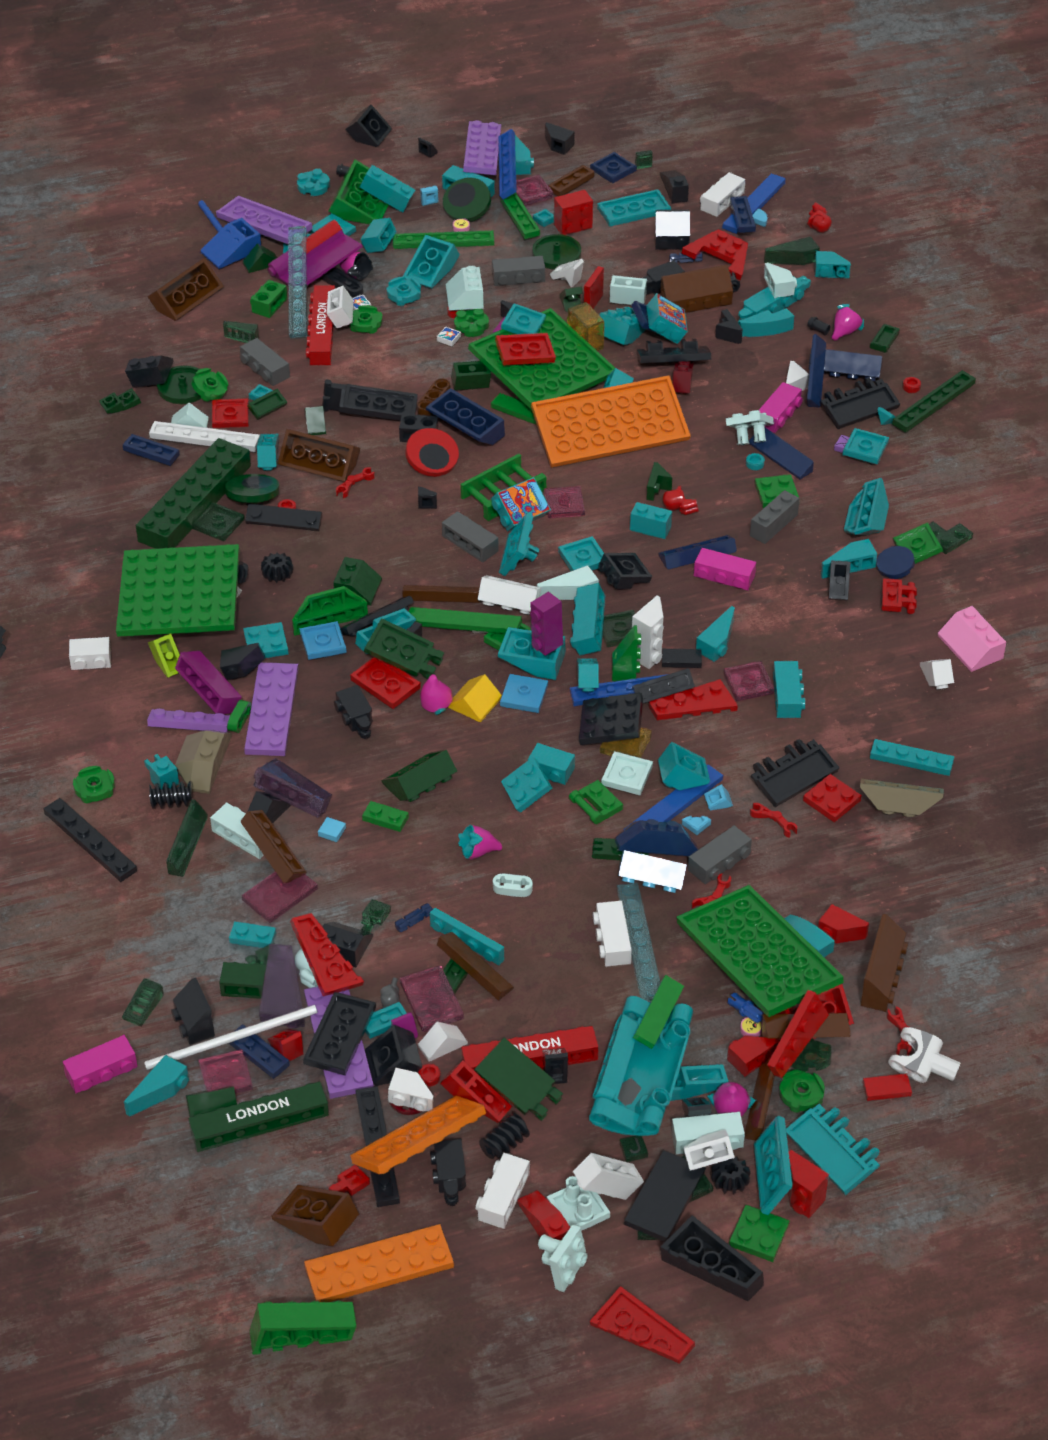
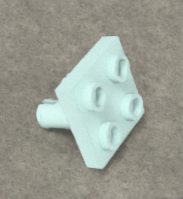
M757 410L750 411L749 415L738 413L733 414L731 418H726V426L737 430L738 445L749 444V428H754L755 443L765 442L764 426L774 424L773 417L768 416L766 413H760Z
M575 1176L567 1178L566 1188L547 1196V1200L561 1212L569 1226H578L581 1228V1231L610 1218V1211L598 1193L585 1191L580 1188Z
M575 1225L571 1226L561 1241L543 1234L538 1242L539 1249L545 1250L542 1255V1263L550 1265L555 1289L562 1292L565 1291L569 1284L573 1283L577 1271L587 1261L582 1231L580 1227Z

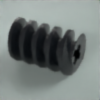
M180 781L179 787H176L175 782H172L171 788H168L166 782H164L162 788L159 787L158 783L155 784L154 789L149 785L152 809H156L157 803L163 809L166 802L169 808L173 807L174 802L179 808L182 801L186 807H189L190 801H193L191 781L188 782L187 787H185L183 781Z
M512 1113L511 1116L506 1117L505 1121L500 1122L498 1127H494L492 1132L487 1133L485 1138H481L479 1144L487 1157L490 1159L497 1157L501 1160L503 1152L510 1153L509 1146L513 1149L516 1148V1141L522 1143L524 1140L523 1136L529 1137L530 1132L523 1119L518 1114Z

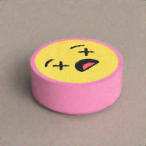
M457 219L453 222L454 232L470 230V223L466 219Z
M746 1017L741 1022L740 1032L743 1036L759 1037L762 1034L763 1024L761 1021L755 1023Z

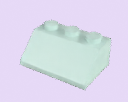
M467 266L462 268L446 283L449 310L484 309L480 267Z

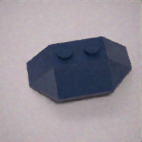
M654 819L635 821L615 838L619 851L690 856L699 850L682 825L675 821L658 822Z

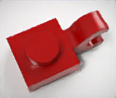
M353 1165L337 1176L338 1183L331 1185L328 1190L348 1192L352 1196L370 1185V1179L357 1165Z

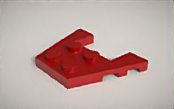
M718 229L684 246L682 254L696 259L700 252H707L732 264L729 267L730 274L732 272L735 273L736 279L741 280L748 243Z

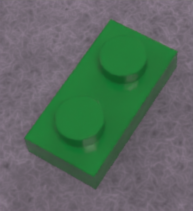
M370 801L362 815V820L398 832H401L409 818V813L373 801Z

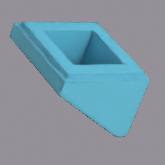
M722 784L704 794L710 810L733 806L729 792Z

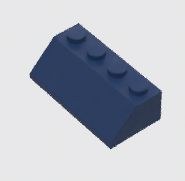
M826 349L824 372L830 373L829 376L840 377V374L847 375L849 379H858V377H865L866 379L869 377L875 382L876 379H880L883 358L877 355Z
M451 388L426 407V410L480 442L494 445L505 436L504 419Z

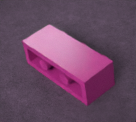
M784 382L776 389L758 410L760 413H766L768 416L773 417L774 424L764 426L765 428L776 433L780 427L784 426L788 417H791L794 410L802 404V389Z
M705 548L701 549L694 565L695 577L744 590H749L756 573L755 561Z
M125 1035L62 1061L65 1075L75 1093L88 1090L92 1086L109 1081L113 1077L130 1072L137 1067L136 1054Z

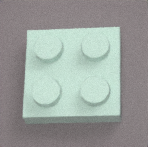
M614 751L601 783L606 787L641 795L652 770L653 761Z

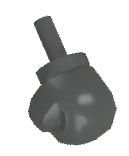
M393 978L392 983L383 987L380 991L383 1008L400 1002V991L396 986L397 978Z

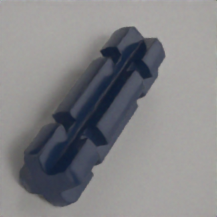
M700 252L696 259L679 253V255L677 253L669 255V261L674 260L676 263L693 262V260L701 262L703 259L702 252Z
M428 903L422 905L421 909L417 908L405 915L404 919L400 918L395 921V928L399 932L407 930V926L412 927L422 921L424 916L425 918L430 916L433 908Z

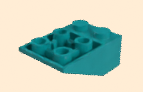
M624 307L622 309L616 308V310L601 312L595 333L626 345L633 343L646 329L641 327L633 308Z

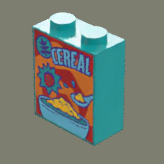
M656 293L646 306L649 328L678 344L688 332L685 309Z
M534 477L499 491L491 498L492 506L498 512L501 524L507 531H511L526 513L533 515L532 521L544 517L551 511Z

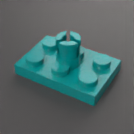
M526 513L509 532L499 569L500 574L506 576L510 570L513 571L519 560L527 558L532 562L537 557L535 553H539V548L529 543V533L533 528V515Z

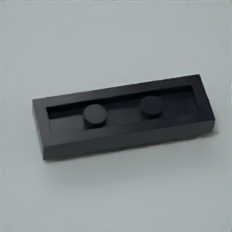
M687 668L633 685L632 689L634 693L642 692L643 703L693 688L695 685L690 669Z

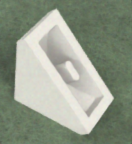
M790 361L786 383L803 391L808 389L809 374L796 362Z
M436 1022L418 1043V1047L428 1062L467 1045L468 1041L457 1026Z

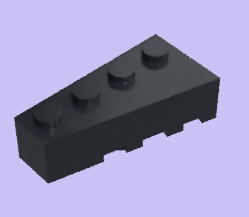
M693 1215L660 1247L662 1261L746 1301H749L764 1286L763 1272Z

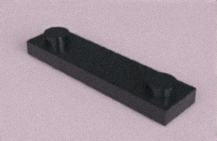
M248 504L245 522L247 524L320 531L322 512Z
M411 596L402 597L341 627L342 635L349 634L350 637L354 636L361 628L373 623L374 619L403 608L407 610L409 609L408 605L414 603Z

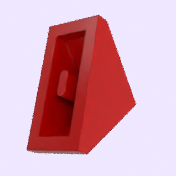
M286 1029L267 1039L269 1044L289 1061L304 1054L300 1031Z

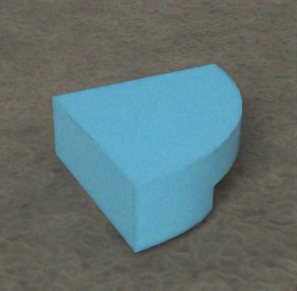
M758 208L753 214L755 224L765 227L767 225V215Z
M688 816L682 819V825L698 835L711 825V819L705 816Z

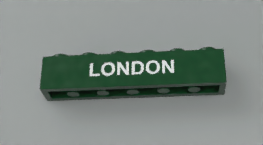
M316 1082L294 1089H287L273 1095H265L255 1100L244 1101L226 1108L222 1107L208 1113L197 1114L188 1118L193 1142L198 1153L329 1116V1111L321 1082Z

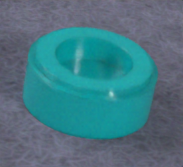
M750 454L746 458V466L751 470H760L764 467L765 459L760 454Z

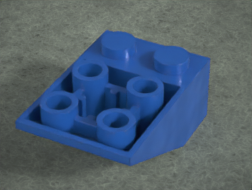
M239 218L224 226L200 252L220 269L245 258L257 243L261 245L260 233L243 218Z

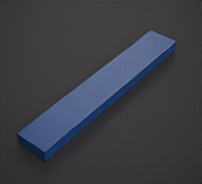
M512 129L498 137L499 187L502 199L517 192L515 132Z
M771 173L747 198L752 215L775 195L785 184L786 178ZM732 213L722 224V228L737 234L739 231Z
M665 675L599 683V688H594V691H582V688H578V686L570 687V695L573 706L583 705V700L634 693L633 685Z
M707 765L710 778L708 784L684 790L675 789L635 821L654 819L658 822H668L721 782L723 774Z

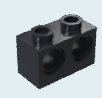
M402 414L399 426L400 442H408L410 436L418 430L425 428L438 429V416Z

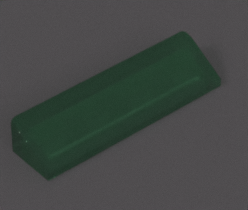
M194 799L190 802L166 860L169 875L184 876L208 818V814Z

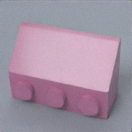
M973 606L956 612L938 632V637L971 672L1004 658L1006 641Z

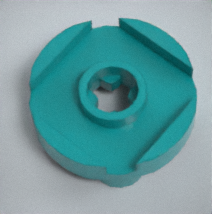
M321 169L300 173L297 176V188L302 194L306 195L307 192L311 193V196H319L326 193L328 187H330V178L325 173H322Z
M397 277L388 283L387 296L390 300L396 302V305L403 306L406 303L421 298V285L414 278L407 280L405 277Z

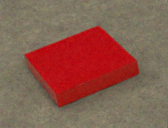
M598 266L584 285L585 314L590 315L603 296L604 267Z
M248 399L212 400V428L249 427Z

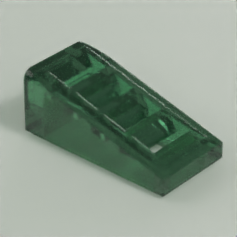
M223 321L224 337L243 343H248L255 338L259 339L258 324Z
M144 978L123 1013L122 1019L142 1026L164 996L163 986ZM133 1011L140 1013L141 1016L134 1014Z

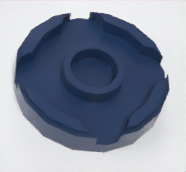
M903 546L889 547L883 550L877 558L879 573L882 576H888L889 579H899L907 576L912 567L914 568L915 566L913 553Z

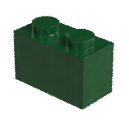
M481 361L453 363L451 378L454 390L489 388L491 371Z
M223 962L219 981L221 996L265 998L268 982L267 965Z

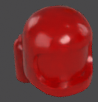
M815 202L812 206L813 209L809 212L811 217L807 225L820 233H824L831 227L832 220L827 215L826 209Z
M681 485L675 490L664 493L663 504L666 509L671 511L679 509L681 514L684 515L699 512L696 499H685Z

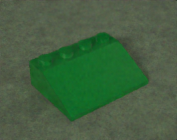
M354 160L346 172L328 211L343 220L371 224L373 220L383 218L389 204L360 188L370 168Z

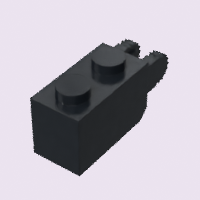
M674 260L648 269L647 276L643 277V279H647L646 294L653 293L655 295L656 293H661V276L683 273L685 271Z
M355 685L337 691L334 706L336 711L342 714L345 726L348 725L352 732L357 731L358 735L363 739L370 738V726L373 722L372 708L359 686Z
M461 1139L434 1143V1151H430L431 1165H436V1170H432L433 1184H438L439 1193H444L446 1204L452 1207L458 1203V1191H462L466 1187V1171Z

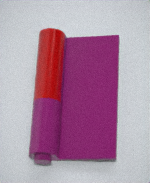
M332 220L270 262L267 270L272 277L275 276L296 291H300L363 246L361 243L345 235L338 222Z

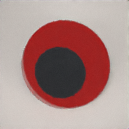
M425 428L416 431L410 436L405 454L408 463L414 470L426 476L438 477L454 469L459 457V450L454 439L444 431Z

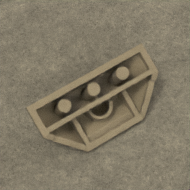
M205 730L186 736L175 766L187 785L191 781L193 792L210 794L232 737L231 732Z
M862 778L860 788L878 810H882L885 814L899 812L907 817H915V815H921L940 801L944 795V789Z

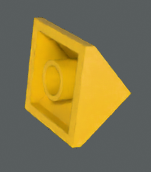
M484 674L468 680L453 697L448 708L481 723L501 700L502 695Z

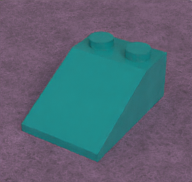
M425 235L402 277H405L407 280L414 278L420 285L432 289L453 268L460 253L454 244Z
M508 627L499 649L498 657L536 677L556 680L566 654L565 636H563V645L545 656L532 646V631Z

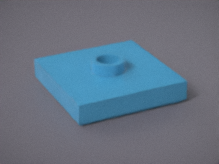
M338 621L300 628V635L308 660L346 653V646Z
M509 674L500 700V706L539 713L548 687V680Z

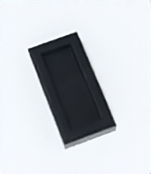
M662 648V667L701 668V649Z

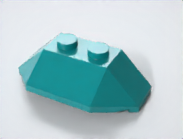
M882 478L864 483L863 489L855 496L849 505L844 526L845 533L870 535L884 530L889 503Z

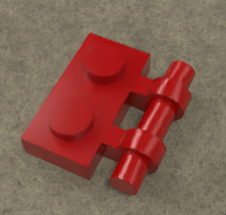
M883 578L882 611L901 612L902 607H906L907 613L913 614L917 607L915 599L917 588L915 583L909 582L907 585H902V580Z

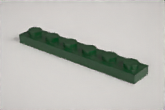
M961 370L893 418L892 425L905 433L973 386L976 378Z

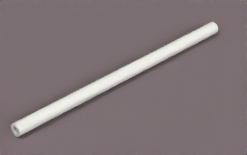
M315 1005L166 1055L174 1060H179L316 1014L317 1010ZM165 1055L145 1061L146 1069L154 1068Z

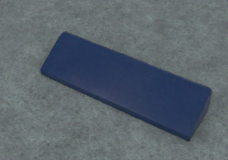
M814 334L812 339L807 406L819 408L821 407L820 401L822 398L826 342L817 334Z
M765 428V442L755 443L754 435L749 440L750 445L798 479H802L813 472L814 462L767 428Z
M725 535L662 551L658 554L667 569L695 563L702 548L724 554L735 553L737 549L735 538Z

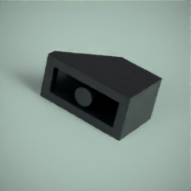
M259 643L221 650L220 669L226 680L245 677L265 659V654Z
M256 791L248 811L263 810L271 823H274L292 805V801L278 793Z

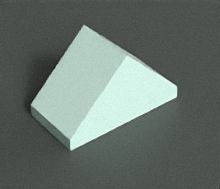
M188 403L173 415L171 423L207 428L209 417L191 403Z

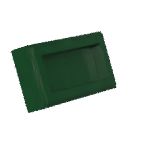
M883 324L870 343V348L887 353L899 335L900 329Z
M277 388L248 403L247 407L255 418L259 420L286 406L287 401Z

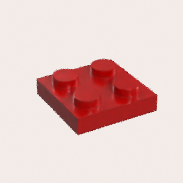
M829 774L803 795V801L831 821L836 822L861 801L862 795Z

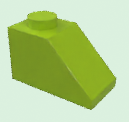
M168 634L148 642L156 663L166 677L178 674L179 672L175 667L180 654L172 635Z

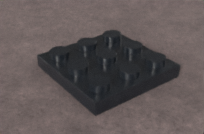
M642 692L583 700L579 732L580 745L640 738L643 707Z

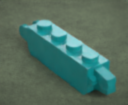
M805 276L796 278L797 287L794 290V295L774 298L769 287L746 299L743 309L738 313V316L741 318L738 320V324L740 320L767 310L773 314L804 297V291L810 287L811 280Z

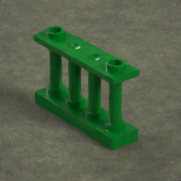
M517 454L461 483V498L465 499L471 495L483 504V517L490 521L499 516V514L493 508L492 500H488L479 491L487 487L492 493L496 494L501 490L494 483L500 480L509 487L516 485L517 483L509 477V475L515 472L525 481L533 477L521 467V455ZM540 473L534 478L541 491L544 492L546 491L547 477Z

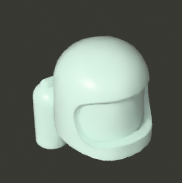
M300 949L295 955L294 962L295 966L300 970L301 983L309 988L318 987L302 949Z

